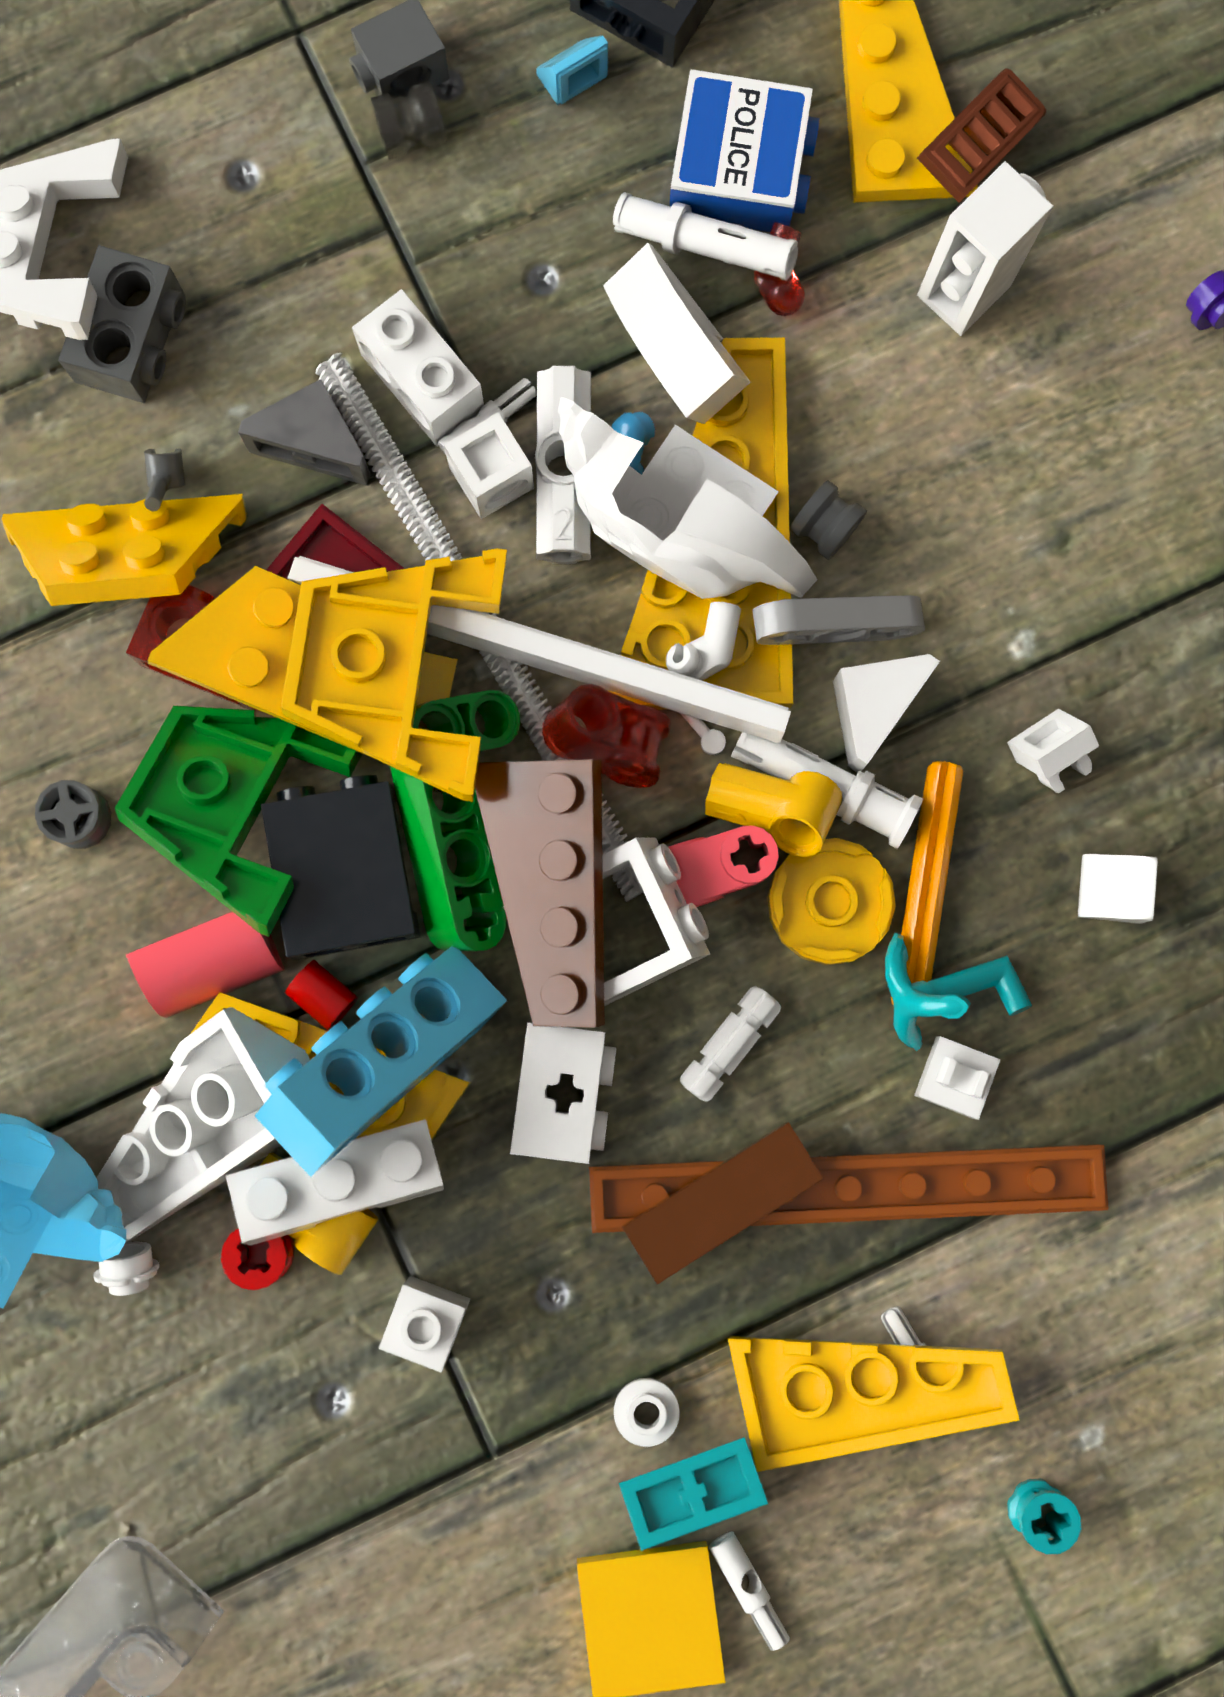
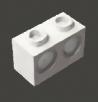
M402 289L352 327L361 356L437 447L439 446L437 441L442 437L452 433L455 427L464 420L478 415L480 408L484 405L481 384Z

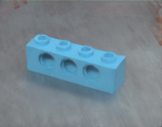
M451 946L435 960L427 953L423 954L398 978L403 986L392 994L385 986L379 989L357 1010L356 1014L361 1020L349 1029L342 1021L338 1022L312 1046L311 1049L316 1054L314 1058L304 1066L296 1058L292 1059L265 1084L264 1087L271 1093V1096L255 1117L310 1177L479 1032L507 1001L459 949ZM375 1047L382 1050L386 1056L379 1053ZM328 1082L338 1086L344 1095L334 1091Z

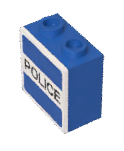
M690 69L671 183L669 206L672 207L675 202L690 205L692 213L741 225L752 230L788 235L793 212L804 214L811 176L799 173L802 155L812 157L814 155L820 118L809 116L813 88Z

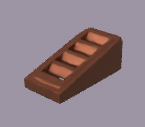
M1004 69L921 152L917 159L960 203L1045 116L1046 108L1012 70ZM948 144L974 170L971 174L946 148Z

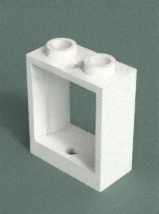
M634 838L603 854V879L629 865L632 866L669 945L670 951L605 982L604 1006L710 955L704 941L709 938L706 922L693 903H686L676 882L681 878V871L677 860L665 844L659 845L656 838Z

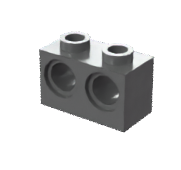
M98 245L87 276L97 293V301L88 340L66 337L58 361L75 383L145 403L151 385L157 386L163 377L166 366L164 346L170 329H177L182 321L186 297L170 266ZM138 291H150L148 298L142 304L132 307L125 306L132 294ZM119 347H130V352L123 361L117 364H106V359L113 350Z

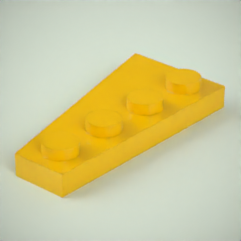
M839 0L853 203L954 198L917 159L921 152L955 118L914 0ZM948 144L946 148L971 174L973 172L972 168ZM978 184L971 190V192L966 197H969L977 189Z
M736 1336L728 1338L757 1472L1019 1421V1414L1002 1349Z

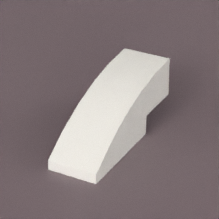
M647 243L603 285L629 335L686 418L705 424L750 383V380L720 342L723 339L653 245Z

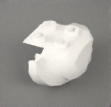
M561 397L558 411L561 417L559 433L564 442L567 468L575 476L574 482L578 505L590 521L594 533L609 545L652 573L701 599L728 596L758 582L775 586L778 589L802 598L817 581L806 560L763 517L765 511L777 495V490L677 425L673 427L641 475L630 467L629 464L643 445V442L616 432L595 414L585 411L576 403Z

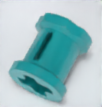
M1028 1479L1016 1486L1013 1495L1007 1502L1008 1517L1012 1526L1021 1532L1024 1539L1039 1552L1048 1555L1060 1554L1069 1550L1078 1540L1081 1531V1516L1077 1507L1057 1488L1050 1486L1043 1479ZM1047 1503L1055 1511L1046 1514L1045 1520L1047 1525L1039 1528L1033 1521L1041 1517L1042 1511L1040 1506Z

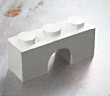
M426 1119L354 1139L312 1177L306 1173L293 1157L226 1175L241 1241L250 1246L315 1227L316 1224L375 1207L383 1208L444 1190Z

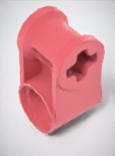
M752 825L735 828L707 838L691 839L668 847L675 856L681 871V878L676 882L686 903H693L696 907L720 900L726 894L757 885L766 880L776 868L779 857L778 847L772 835L763 828ZM748 840L752 849L762 847L765 852V856L757 862L758 872L749 874L745 865L739 864L734 866L731 861V857L739 851V841Z

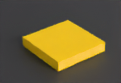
M707 1541L577 1558V1572L593 1697H627L725 1683Z

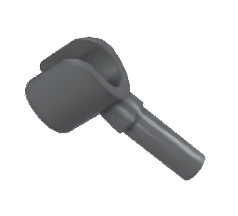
M155 449L144 451L147 486L149 487L144 505L148 510L157 511L160 508L165 492L168 489L185 485L182 449H175L174 452L156 454Z

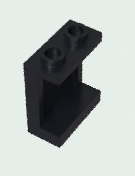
M360 775L346 778L339 782L341 790L320 794L315 793V787L313 786L289 788L276 793L278 801L261 804L271 868L291 875L294 889L280 915L287 958L297 961L421 938L417 913L412 907L394 804L397 802L395 790L389 781L378 783L377 775Z

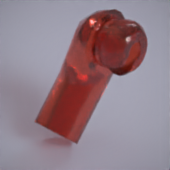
M774 222L770 235L788 240L793 239L799 243L802 233L784 224ZM755 270V283L771 311L780 316H789L800 309L804 303L805 291L794 270L787 281L780 279V277Z

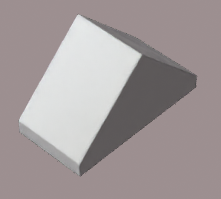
M930 654L841 668L833 680L848 767L857 773L865 768L940 662L938 659Z

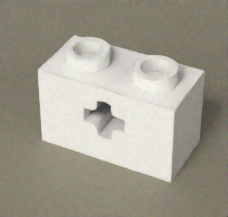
M527 1022L510 1154L589 1164L591 1149L604 1150L608 1112L596 1111L599 1085L612 1086L617 1048L604 1046L605 1032L567 1027H539ZM562 1073L573 1075V1086L584 1090L583 1101L572 1102L569 1107V1113L557 1111V1100L547 1097L548 1085L559 1084Z

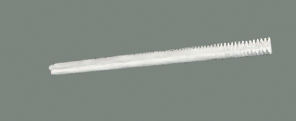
M342 353L333 354L328 361L319 364L315 373L320 376L319 380L321 379L324 382L329 395H332L331 398L335 401L336 407L339 408V413L343 414V420L347 421V427H351L349 430L351 433H354L353 438L358 440L357 445L362 446L361 452L366 453L364 458L370 459L368 464L373 466V472H377L375 476L381 479L379 483L385 485L383 490L388 491L387 497L393 498L391 503L396 505V511H400L398 515L404 518L402 522L408 524L406 529L411 531L410 536L416 537L414 542L419 544L417 547L419 550H423L421 554L423 557H427L425 561L449 556L451 561L461 559V553L454 555V553L458 552L457 546L452 549L450 548L454 545V541L450 540L447 542L450 539L449 533L444 536L442 535L447 532L445 526L439 529L442 526V521L439 520L435 523L439 519L437 517L438 514L436 513L431 516V514L435 513L434 508H429L431 506L429 500L424 502L427 500L426 494L421 495L424 493L422 487L418 488L419 482L415 481V475H410L412 474L411 469L407 468L406 461L403 462V455H400L401 453L399 448L396 447V443L392 442V436L389 435L388 430L383 426L384 423L379 420L380 416L377 415L376 409L372 407L373 404L368 400V396L366 397V394H364L365 391L361 388V384L356 381L357 377L352 375L354 372L349 368L350 365L345 362V358L339 359ZM480 651L479 653L485 656L483 660L488 663L487 667L496 676L495 680L500 683L499 687H501L503 693L509 695L516 703L520 713V721L523 723L522 726L527 730L526 733L531 737L530 740L535 743L534 746L539 750L538 753L541 755L542 760H575L579 753L572 755L571 752L575 750V746L568 748L571 739L563 740L567 733H559L563 730V726L556 728L559 719L552 721L555 712L548 714L552 707H544L548 703L547 699L540 701V698L543 697V692L536 694V691L540 688L539 685L533 688L532 685L536 683V680H528L532 673L524 674L528 670L527 665L521 668L520 665L522 663ZM607 800L602 801V855L626 843L623 840L627 837V834H619L623 827L615 828L619 821H611L615 814H607L611 807H603ZM631 865L612 874L613 881L617 882V887L622 888L620 891L622 895H625L626 902L643 893V889Z

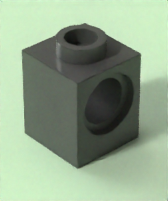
M408 0L351 28L356 55L350 57L349 62L354 75L365 94L373 90L376 92L385 111L450 79L445 47L419 0Z

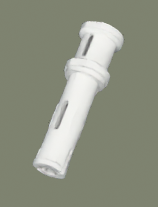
M742 732L731 755L734 759L750 764L774 777L788 781L796 773L803 771L818 772L829 777L842 792L843 800L836 814L842 817L841 821L847 824L857 821L889 838V845L896 849L902 843L923 801L922 798L916 795L908 799L876 783L875 775L868 771H865V773L858 771L855 776L819 758L818 755L783 739L778 744Z

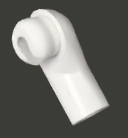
M711 602L705 634L684 646L680 643L672 646L666 655L667 669L703 681L726 668L732 660L741 608L731 603Z

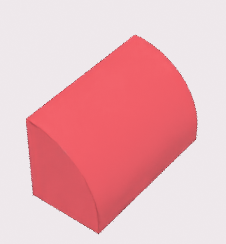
M234 912L227 913L126 954L129 965L152 1008L164 1018L216 998L219 992L227 994L285 970L272 935L270 934L268 937L258 933Z

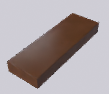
M785 1122L627 1222L622 1228L658 1285L824 1178L790 1123Z

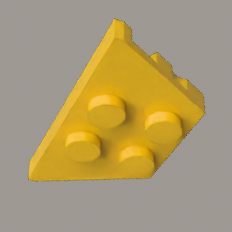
M232 494L163 500L157 511L148 510L144 505L145 499L136 503L104 506L87 503L69 509L3 514L2 523L9 542L12 546L16 545L20 551L25 567L32 578L37 579L40 590L50 606L180 595L196 577L197 569L203 564L208 563L221 549L218 536L228 524L241 526L247 518L243 495Z
M255 566L152 650L147 661L152 666L358 751L284 716L281 710L301 585Z

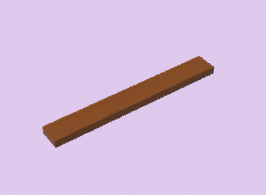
M1087 1144L811 1156L824 1179L750 1226L1109 1210L1104 1145ZM725 1160L589 1166L592 1233L625 1232L622 1228L624 1224Z

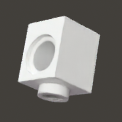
M499 412L444 444L449 468L480 519L534 489L532 465Z
M410 1276L402 1285L379 1349L442 1372L448 1361L470 1298Z

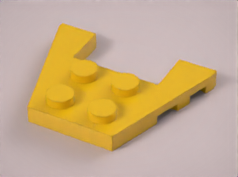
M499 548L482 551V556L454 561L450 560V556L426 560L424 566L389 572L384 567L302 581L281 702L283 715L464 801L473 802L481 737L413 728L431 606L437 605L499 614L507 550Z

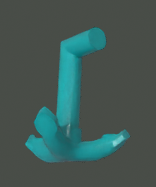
M895 933L888 945L885 957V979L894 1002L893 1026L899 1039L906 1046L914 1048L916 1051L923 1045L920 1028L916 1025L917 1017L942 1016L948 1019L960 1018L967 1012L971 1004L964 996L995 986L1009 1016L1019 1014L1033 1006L1008 955L928 982L922 980L911 983L907 973L906 962L908 960V952L904 943V936Z

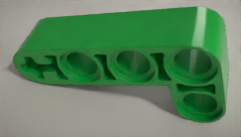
M486 690L416 705L413 728L418 729L421 720L428 730L481 737L480 752L507 745L516 737L520 727V713L516 703L509 695L499 690ZM476 711L482 715L485 730L483 734L478 730L475 723ZM390 766L424 925L430 941L443 951H446L451 946L460 951H481L496 946L502 939L506 928V915L476 791L474 790L473 802L461 800L442 791L443 806L440 810L433 800L432 790L434 786ZM449 847L454 850L457 857V866L454 873L449 869L446 859ZM455 888H461L462 895H456ZM463 919H467V926L465 927L463 925Z

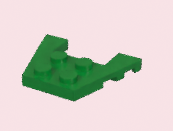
M173 706L115 806V811L121 823L258 933L269 937L294 889L291 875L237 856L261 811V804H265L290 757L351 777L363 754L279 718L256 717L255 710Z

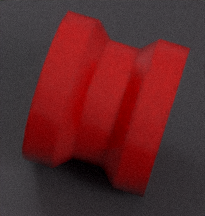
M238 1228L229 1234L222 1247L221 1263L224 1273L232 1283L242 1289L249 1290L266 1288L284 1276L293 1263L295 1253L292 1237L285 1235L251 1246L245 1244L249 1248V1259L247 1261V1249L243 1246L244 1243L241 1241Z

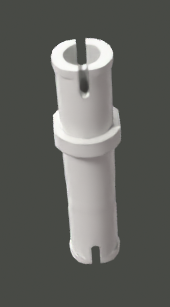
M624 192L619 197L613 214V225H615L614 230L616 232L661 243L663 251L673 254L686 250L721 260L728 264H735L780 277V279L786 281L790 278L797 260L798 242L796 240L784 239L745 228L741 225L692 213L690 205L675 202L670 207Z

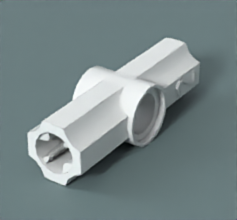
M552 366L550 369L537 372V448L535 452L537 473L536 558L537 560H545L553 564H575L579 561L591 559V523L578 505L574 482L575 476L573 474L567 476L556 475L547 466L551 460L565 455L564 442L559 433L561 417L558 411L561 397L576 403L583 410L591 412V372L577 369L575 366Z

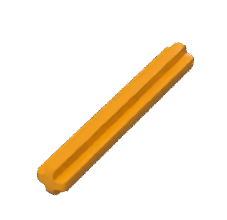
M934 761L928 766L901 933L904 936V943L908 952L906 963L911 983L922 980L926 982L931 981L963 778L962 766L946 761Z

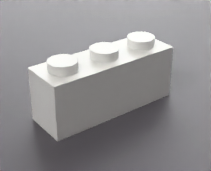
M1004 161L950 215L917 296L960 336L1011 287L1053 208V205L1046 199L1041 186L1032 177L1023 173L1019 174Z

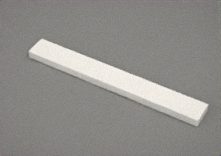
M299 556V558H294L288 579L301 585L302 581L354 572ZM432 605L430 609L427 634L778 744H780L791 714L788 707L479 611Z

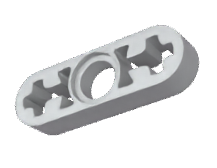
M912 595L785 599L768 602L752 610L756 640L761 645L886 641L914 636L925 631L921 598Z

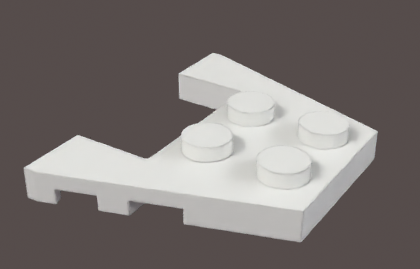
M121 139L106 140L0 170V312L13 315L19 325L39 330L44 323L62 328L66 337L88 340L97 301V293L90 279H39L58 200L120 197L128 156Z

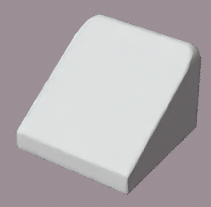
M1082 855L1078 917L1138 924L1152 921L1155 906L1157 858L1131 855Z

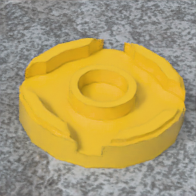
M839 838L825 839L821 850L814 856L800 857L789 854L774 873L767 896L770 922L781 942L800 958L822 965L850 963L872 951L889 931L896 907L893 881L886 869L862 845Z

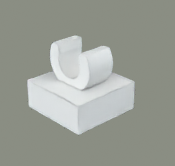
M1060 709L1055 710L1007 742L1016 762L1037 774L1042 784L1057 793L1065 790L1060 780L1059 772L1071 765L1074 770L1085 776L1092 772V763L1087 754L1099 747L1090 725Z
M936 1036L914 1096L969 1118L979 1120L1001 1059L942 1036Z

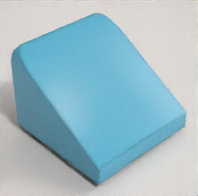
M604 36L583 39L536 68L537 76L557 105L560 103L562 105L607 77L608 42Z

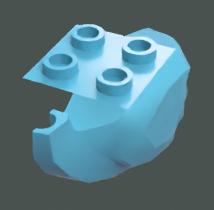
M0 1113V1308H4L32 1253L103 1262L120 1253L126 1242L127 1229L123 1227L122 1212L114 1204L112 1192L106 1189H98V1180L86 1160L63 1138L40 1128L25 1118Z

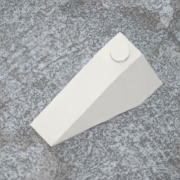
M233 1007L223 1009L179 1043L170 1058L174 1064L160 1085L152 1087L143 1102L147 1108L132 1132L121 1137L97 1176L98 1189L110 1190L114 1204L122 1212V1224L124 1229H127L125 1243L133 1240L226 1181V1175L242 1171L281 1146L258 1121L255 1115L271 1096V1093L264 1086L276 1072L294 1058L303 1066L310 1061L304 1049Z

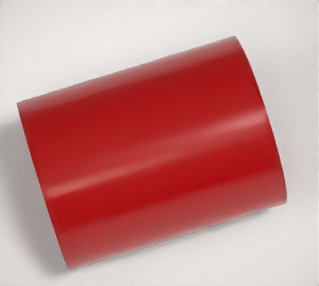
M316 960L308 963L285 990V994L327 1031L340 1022L358 1000V997Z

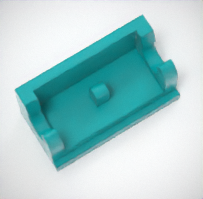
M745 1437L619 1483L641 1551L768 1504Z

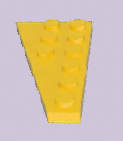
M785 337L723 338L722 345L750 380V383L705 424L696 422L692 436L778 491L763 517L790 543ZM647 570L634 616L621 650V656L668 670L666 655L672 646L677 643L684 646L705 634L710 603H731L741 608L732 660L726 668L703 681L791 708L794 704L792 644H758L752 611L755 607L768 602L791 599V594L775 586L758 582L728 596L701 599ZM609 690L603 705V710H670Z

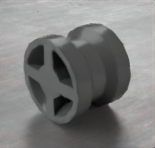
M827 480L801 509L792 522L790 531L799 538L809 537L818 544L819 554L829 561L859 526L867 514V510L858 503L848 504L839 497L838 487Z
M61 780L49 785L40 794L35 805V819L43 834L47 838L73 849H86L98 844L107 835L111 826L112 812L107 800L99 792L75 780ZM88 814V816H84L83 821L79 824V829H77L76 823L80 820L81 816Z

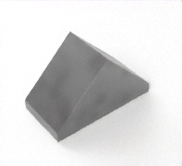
M321 379L241 421L238 433L249 453L359 484H368L370 472L364 456Z

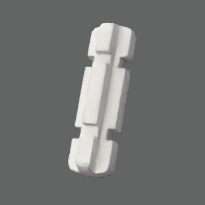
M757 986L750 988L737 1004L742 1008L737 1015L731 1012L700 1051L704 1055L700 1063L693 1060L681 1075L680 1082L700 1100L707 1102L714 1097L724 1084L719 1080L724 1072L729 1076L761 1037L757 1032L760 1026L763 1025L768 1028L779 1014L781 1006L778 1001Z

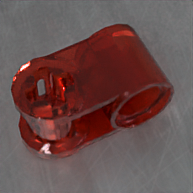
M585 684L574 689L546 715L542 723V735L548 748L560 758L567 760H601V773L609 779L628 787H651L656 785L659 780L661 771L660 767L656 764L661 740L667 738L671 729V721L663 712L646 705L634 703L605 690L601 686ZM575 716L583 721L587 730L579 725Z

